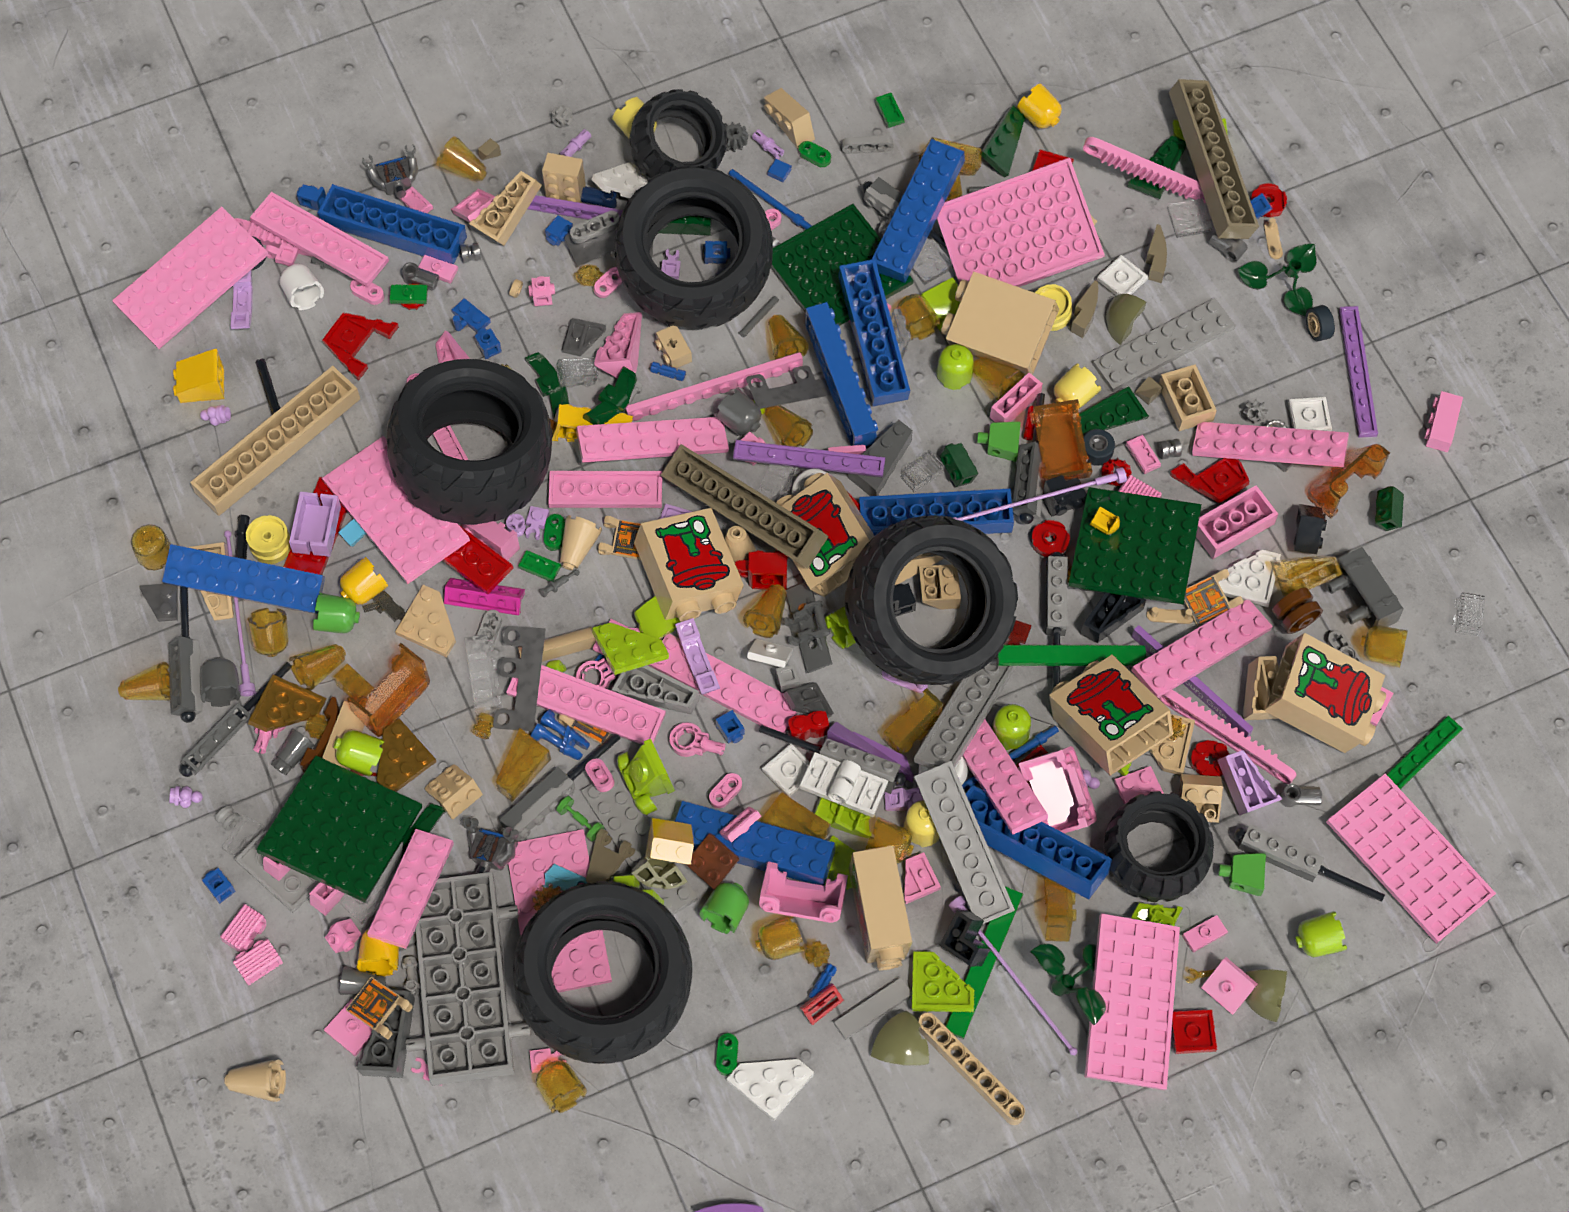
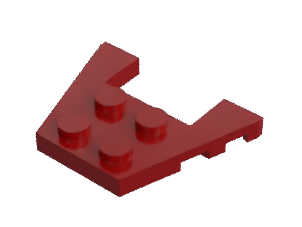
M342 313L322 341L357 380H360L367 371L368 365L354 358L374 331L391 339L399 325L396 322L387 323L381 319L371 320L366 319L365 316Z
M1224 458L1198 475H1195L1184 463L1170 471L1172 478L1218 503L1223 502L1247 487L1250 482L1239 459Z

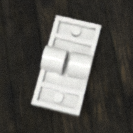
M815 752L799 789L874 817L887 788L888 780L862 771L855 762L844 760L841 763Z

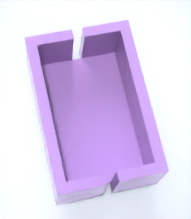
M300 492L289 540L293 553L310 554V551H312L313 555L331 556L341 509L338 496L321 494L320 498L323 506H320L321 503L317 493Z

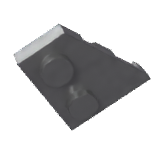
M572 318L563 352L582 356L606 331V325Z
M166 583L139 586L158 622L178 620V586Z
M816 682L787 690L783 694L792 711L806 714L815 711H825L828 718L834 714Z

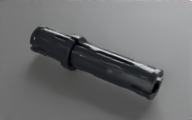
M239 515L237 517V530L235 531V557L247 559L248 543L246 531L249 526L250 516Z

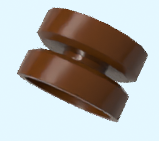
M1307 587L1291 592L1273 607V613L1278 620H1283L1282 626L1288 634H1293L1306 628L1316 621L1323 612L1318 602L1312 601L1313 595Z

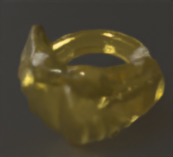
M590 264L581 266L574 273L576 281L584 286H594L596 281L604 275L597 266Z

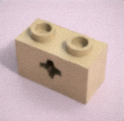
M672 325L656 332L655 345L658 351L661 350L663 352L662 357L666 365L669 364L671 367L679 368L692 362V352L677 326Z

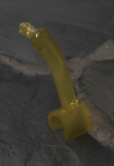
M1189 969L1188 973L1192 974L1194 978L1186 977L1185 980L1192 984L1198 978L1210 977L1215 969L1201 972Z

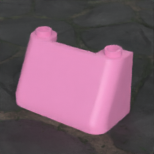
M1072 746L1019 763V771L1026 781H1030L1034 794L1048 813V819L1042 822L1062 833L1085 828L1096 822V812L1077 754Z
M768 862L760 894L759 905L761 909L770 913L828 923L839 920L844 904L848 875L838 874L834 881L831 882L830 879H827L826 886L788 880L786 879L787 872H783V874L779 872L777 868L778 863Z

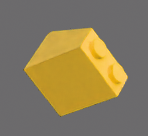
M212 349L176 362V369L173 370L176 385L173 386L174 396L178 397L180 403L225 399L224 366L217 349Z
M651 818L645 858L690 865L694 846L692 825Z

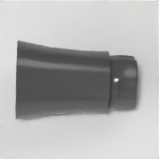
M293 729L271 765L286 776L304 757L307 748L312 749L315 745L300 732Z
M344 967L340 983V995H357L370 977L386 986V977Z

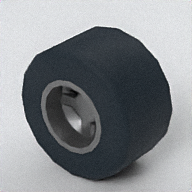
M1103 429L1090 430L1084 435L1081 442L1080 453L1082 458L1091 465H1104L1113 456L1115 449L1114 438Z

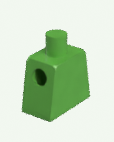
M1021 422L991 423L989 433L978 432L977 443L988 444V455L1016 462Z
M1266 854L1234 855L1230 865L1219 864L1218 876L1230 877L1229 888L1261 896L1265 884Z

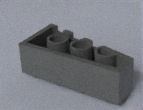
M898 420L862 454L885 457L883 477L848 473V479L869 496H879L889 476L893 473L897 463L901 460L912 442L913 430Z
M392 990L409 1001L413 1008L410 1012H406L397 1005L382 1025L393 1033L389 1039L372 1030V1036L364 1049L361 1063L359 1062L356 1069L363 1076L403 1078L407 1054L406 1039H409L415 1002V997L409 991Z

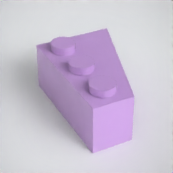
M1243 750L1218 760L1239 816L1282 800L1280 795H1277L1271 788L1268 780H1265L1258 772L1259 769Z

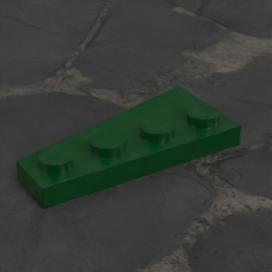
M1014 105L1007 110L980 153L1004 178L1009 176L1025 121V116Z
M1171 135L1149 161L1175 171L1187 147L1186 142ZM1139 175L1131 179L1127 186L1158 199H1161L1165 191L1164 186L1159 188V184L1153 185L1152 181L1147 183L1146 178L1140 180Z
M1128 386L1067 421V424L1076 438H1079L1093 429L1108 430L1148 419L1149 415Z

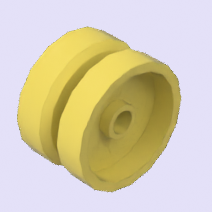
M1056 284L1040 287L1035 293L1056 300L1059 307V312L1051 331H1058L1064 328L1072 317L1071 296L1065 288Z
M272 515L261 516L249 524L246 531V540L255 559L265 564H276L288 556L291 549L289 544L290 535L285 523L280 518Z

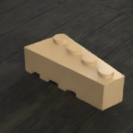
M521 171L505 187V190L500 195H497L493 202L487 208H484L480 215L469 224L505 246L542 185Z

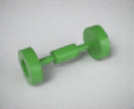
M570 796L565 797L558 805L556 811L560 815H564L569 811L573 814V818L590 829L586 837L590 841L596 840L597 833L600 829L604 830V826L598 822L592 827L581 813L575 812L571 808L574 804V799Z

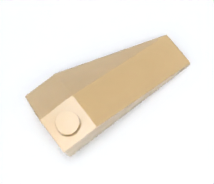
M224 542L187 547L229 556L227 544ZM200 591L214 621L234 618L232 597Z

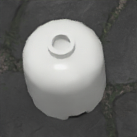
M293 264L282 272L280 285L292 307H297L299 310H307L316 305L314 302L319 297L323 298V286L306 265Z

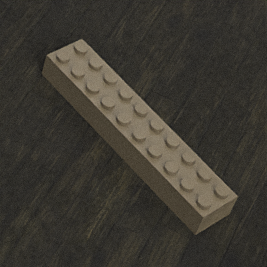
M1178 79L1169 91V95L1218 238L1249 239L1259 228V224L1209 81Z
M680 444L661 474L662 477L807 569L829 537L816 527Z

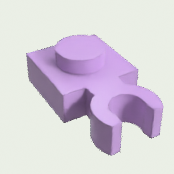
M667 249L665 252L666 260H662L661 270L668 276L679 280L681 262L678 261L679 250H676V254L671 256L669 255V249Z
M530 507L526 520V525L530 527L526 529V538H529L531 533H536V540L540 539L539 528L545 530L546 519L550 514L548 509Z

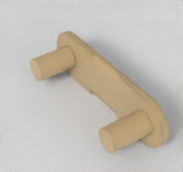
M1270 218L1264 224L1269 256L1272 259H1280L1283 251L1276 219Z
M1153 607L1147 612V618L1151 622L1190 624L1194 621L1191 609L1170 610Z

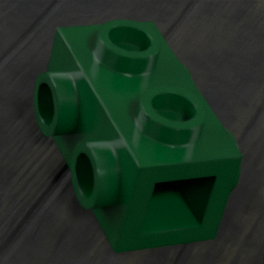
M951 443L944 447V451L939 457L956 488L972 483L979 473L963 444L958 443L954 445Z
M1388 486L1377 490L1375 524L1385 531L1402 527L1404 494L1396 487Z

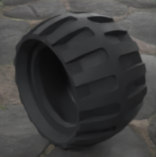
M674 89L669 92H662L647 101L633 120L629 139L632 148V158L634 162H637L640 172L650 179L659 173L674 171L677 167L683 166L717 169L725 155L727 130L725 123L722 122L720 111L716 110L708 98H703L697 92L691 90L686 92L683 89ZM672 117L682 119L691 124L698 132L702 142L701 158L695 161L681 162L666 155L661 151L655 140V122L659 119Z
M1153 791L1146 796L1140 794L1122 805L1111 818L1104 838V853L1112 859L1109 871L1113 873L1116 883L1120 887L1124 886L1128 889L1130 895L1136 898L1138 896L1146 898L1148 902H1158L1159 900L1169 902L1192 892L1207 875L1213 859V834L1209 829V823L1204 814L1199 813L1196 810V805L1190 800L1185 801L1175 793L1162 794L1161 791ZM1149 822L1167 824L1176 829L1186 840L1190 851L1189 861L1184 866L1169 872H1157L1147 869L1135 860L1128 848L1127 836L1129 832L1137 826Z

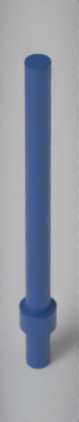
M734 169L730 170L729 175L739 180L752 192L792 219L795 225L801 226L804 229L812 226L799 213L795 214Z
M1054 725L1045 732L1036 734L1034 739L1009 754L1011 759L1015 760L1037 745L1046 743L1048 738L1059 732L1057 726ZM975 776L966 780L962 785L964 791L978 783Z

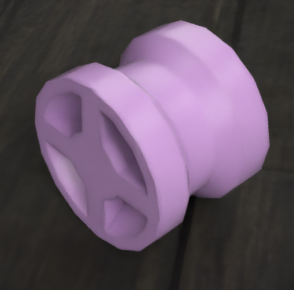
M512 514L507 518V531L511 532L514 530L517 532V537L522 536L526 531L523 516Z

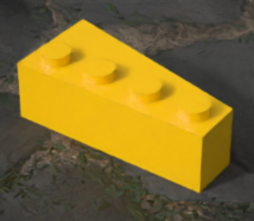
M559 404L554 418L555 425L552 430V441H558V438H567V442H575V439H577V426L593 425L583 419L584 414L592 409ZM619 413L605 424L632 423L633 416Z

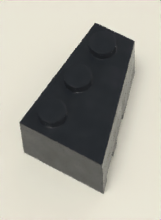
M1105 592L1084 622L1081 634L1099 643L1143 611L1146 600L1144 598Z

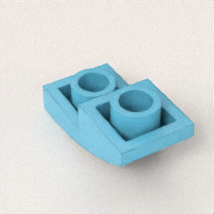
M354 519L338 532L352 547L366 535Z

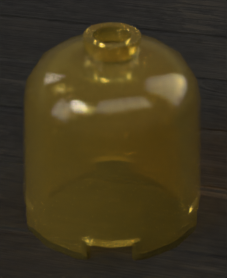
M911 294L905 296L897 305V318L910 340H913V338L923 340L935 332L934 328L937 324L940 325L939 316L923 295Z
M152 524L139 527L132 534L131 546L137 562L147 570L155 571L164 568L163 566L167 562L171 544L162 528Z
M269 608L252 612L251 618H247L254 650L267 657L277 656L287 648L289 642L286 612L281 609H277V612L269 611Z
M1385 626L1371 627L1366 635H1362L1360 646L1364 647L1363 653L1365 657L1373 662L1400 668L1408 630Z
M878 817L872 833L875 836L874 838L870 836L865 850L894 846L897 864L901 863L906 856L910 857L914 845H911V833L897 824Z
M784 915L762 924L758 928V939L755 940L758 952L763 951L765 957L770 960H778L804 952L805 947H800L799 944L803 940L798 925L791 921L794 916Z
M562 1060L545 1062L535 1079L537 1088L552 1113H555L556 1110L559 1113L570 1110L577 1105L576 1100L580 1096L584 1098L587 1093L586 1087L572 1067Z

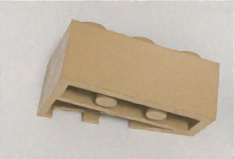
M780 88L764 97L765 111L774 119L797 149H799V145L802 142H812L815 140L810 113L786 91Z

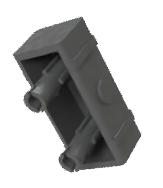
M1358 548L1338 558L1334 573L1338 578L1327 582L1326 587L1331 594L1345 588L1358 609L1346 614L1348 622L1353 625L1365 619L1374 633L1397 623L1404 608L1364 548Z

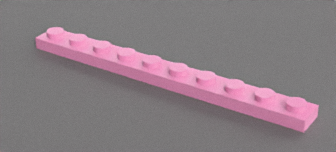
M799 352L627 406L626 414L633 416V420H640L644 416L656 415L661 411L675 409L683 404H691L702 398L707 399L715 394L727 393L731 389L738 387L743 388L748 385L746 381L748 376L761 374L765 379L778 377L783 373L793 372L795 367L803 366V358ZM753 378L751 380V383L762 382V380L759 378Z

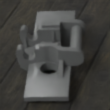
M806 582L785 590L793 617L791 619L788 617L783 618L784 624L790 627L792 633L788 640L791 645H800L807 673L832 665L826 636L830 634V629L826 626L822 611V601L815 600L814 593ZM814 614H816L817 622L820 629L818 631H816L812 617ZM816 639L818 642L817 647L810 649V642Z

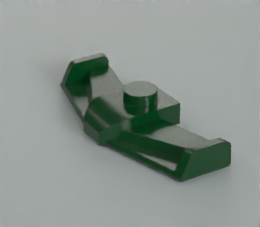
M537 352L525 357V360L539 375V378H536V383L542 396L550 395L553 417L555 418L559 404H569L566 387L567 381L564 375L559 373L543 354Z
M623 366L615 387L608 383L598 396V400L602 403L588 413H585L583 419L593 425H601L620 412H623L629 405L630 397L637 382L636 374Z
M431 803L426 806L402 841L401 860L415 830L418 829L430 833L442 815L445 814L443 807Z

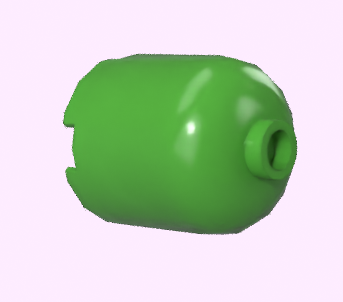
M324 593L318 595L315 611H319L317 619H314L313 630L348 633L353 629L355 623H359L360 612H357L356 604L352 599Z
M721 883L713 890L700 910V917L703 921L706 919L712 923L711 927L721 933L729 934L730 931L735 933L748 909L749 897L740 884Z

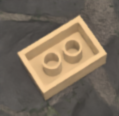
M547 153L542 169L546 197L582 203V190L586 186L583 159Z
M1196 364L1161 374L1159 385L1163 387L1161 393L1179 431L1196 427L1202 422L1214 421L1217 410Z

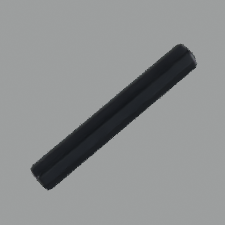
M261 358L256 360L255 363L271 414L273 415L280 409V405L266 361Z

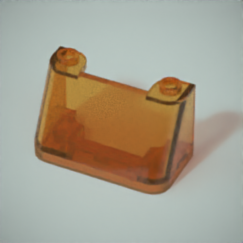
M1078 399L1035 406L1033 413H1030L1031 423L1035 424L1043 463L1041 475L1042 478H1046V481L1063 475L1065 480H1071L1076 477L1079 479L1090 478L1093 472L1091 462L1087 463L1089 457L1086 454L1080 423Z
M1379 444L1349 451L1345 457L1344 467L1332 466L1309 487L1307 492L1308 499L1315 506L1322 507L1323 513L1332 519L1338 513L1337 507L1341 498L1348 491L1346 480L1354 473L1361 479L1366 475L1376 479L1382 473L1390 452Z

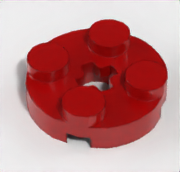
M1261 184L1252 192L1251 200L1263 193L1266 198H1270L1273 201L1270 203L1273 209L1263 215L1264 217L1280 216L1286 207L1287 195L1284 190L1282 192L1278 189L1279 186L1275 184Z
M1047 520L1045 523L1038 524L1034 528L1031 538L1033 550L1045 557L1050 556L1053 552L1064 553L1070 541V535L1065 529L1066 527L1055 520ZM1052 535L1055 541L1049 542L1046 537L1049 538Z
M1212 740L1199 742L1191 754V767L1199 775L1221 777L1223 773L1218 760L1230 755L1223 743ZM1212 756L1216 761H1213V764H1209V761L1205 760V758Z

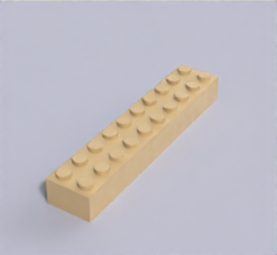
M334 366L330 367L193 479L190 483L194 493L220 516L360 400L358 389Z

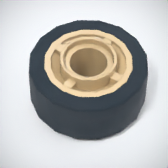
M1319 305L1307 310L1306 326L1311 338L1315 341L1332 338L1335 332V323L1330 309L1325 305Z

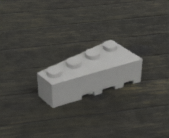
M648 665L621 673L612 688L613 692L640 702L687 714H692L701 698L698 690Z

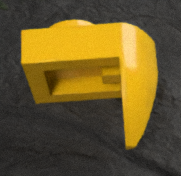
M1099 507L1090 525L1109 535L1119 528L1120 519L1119 516Z

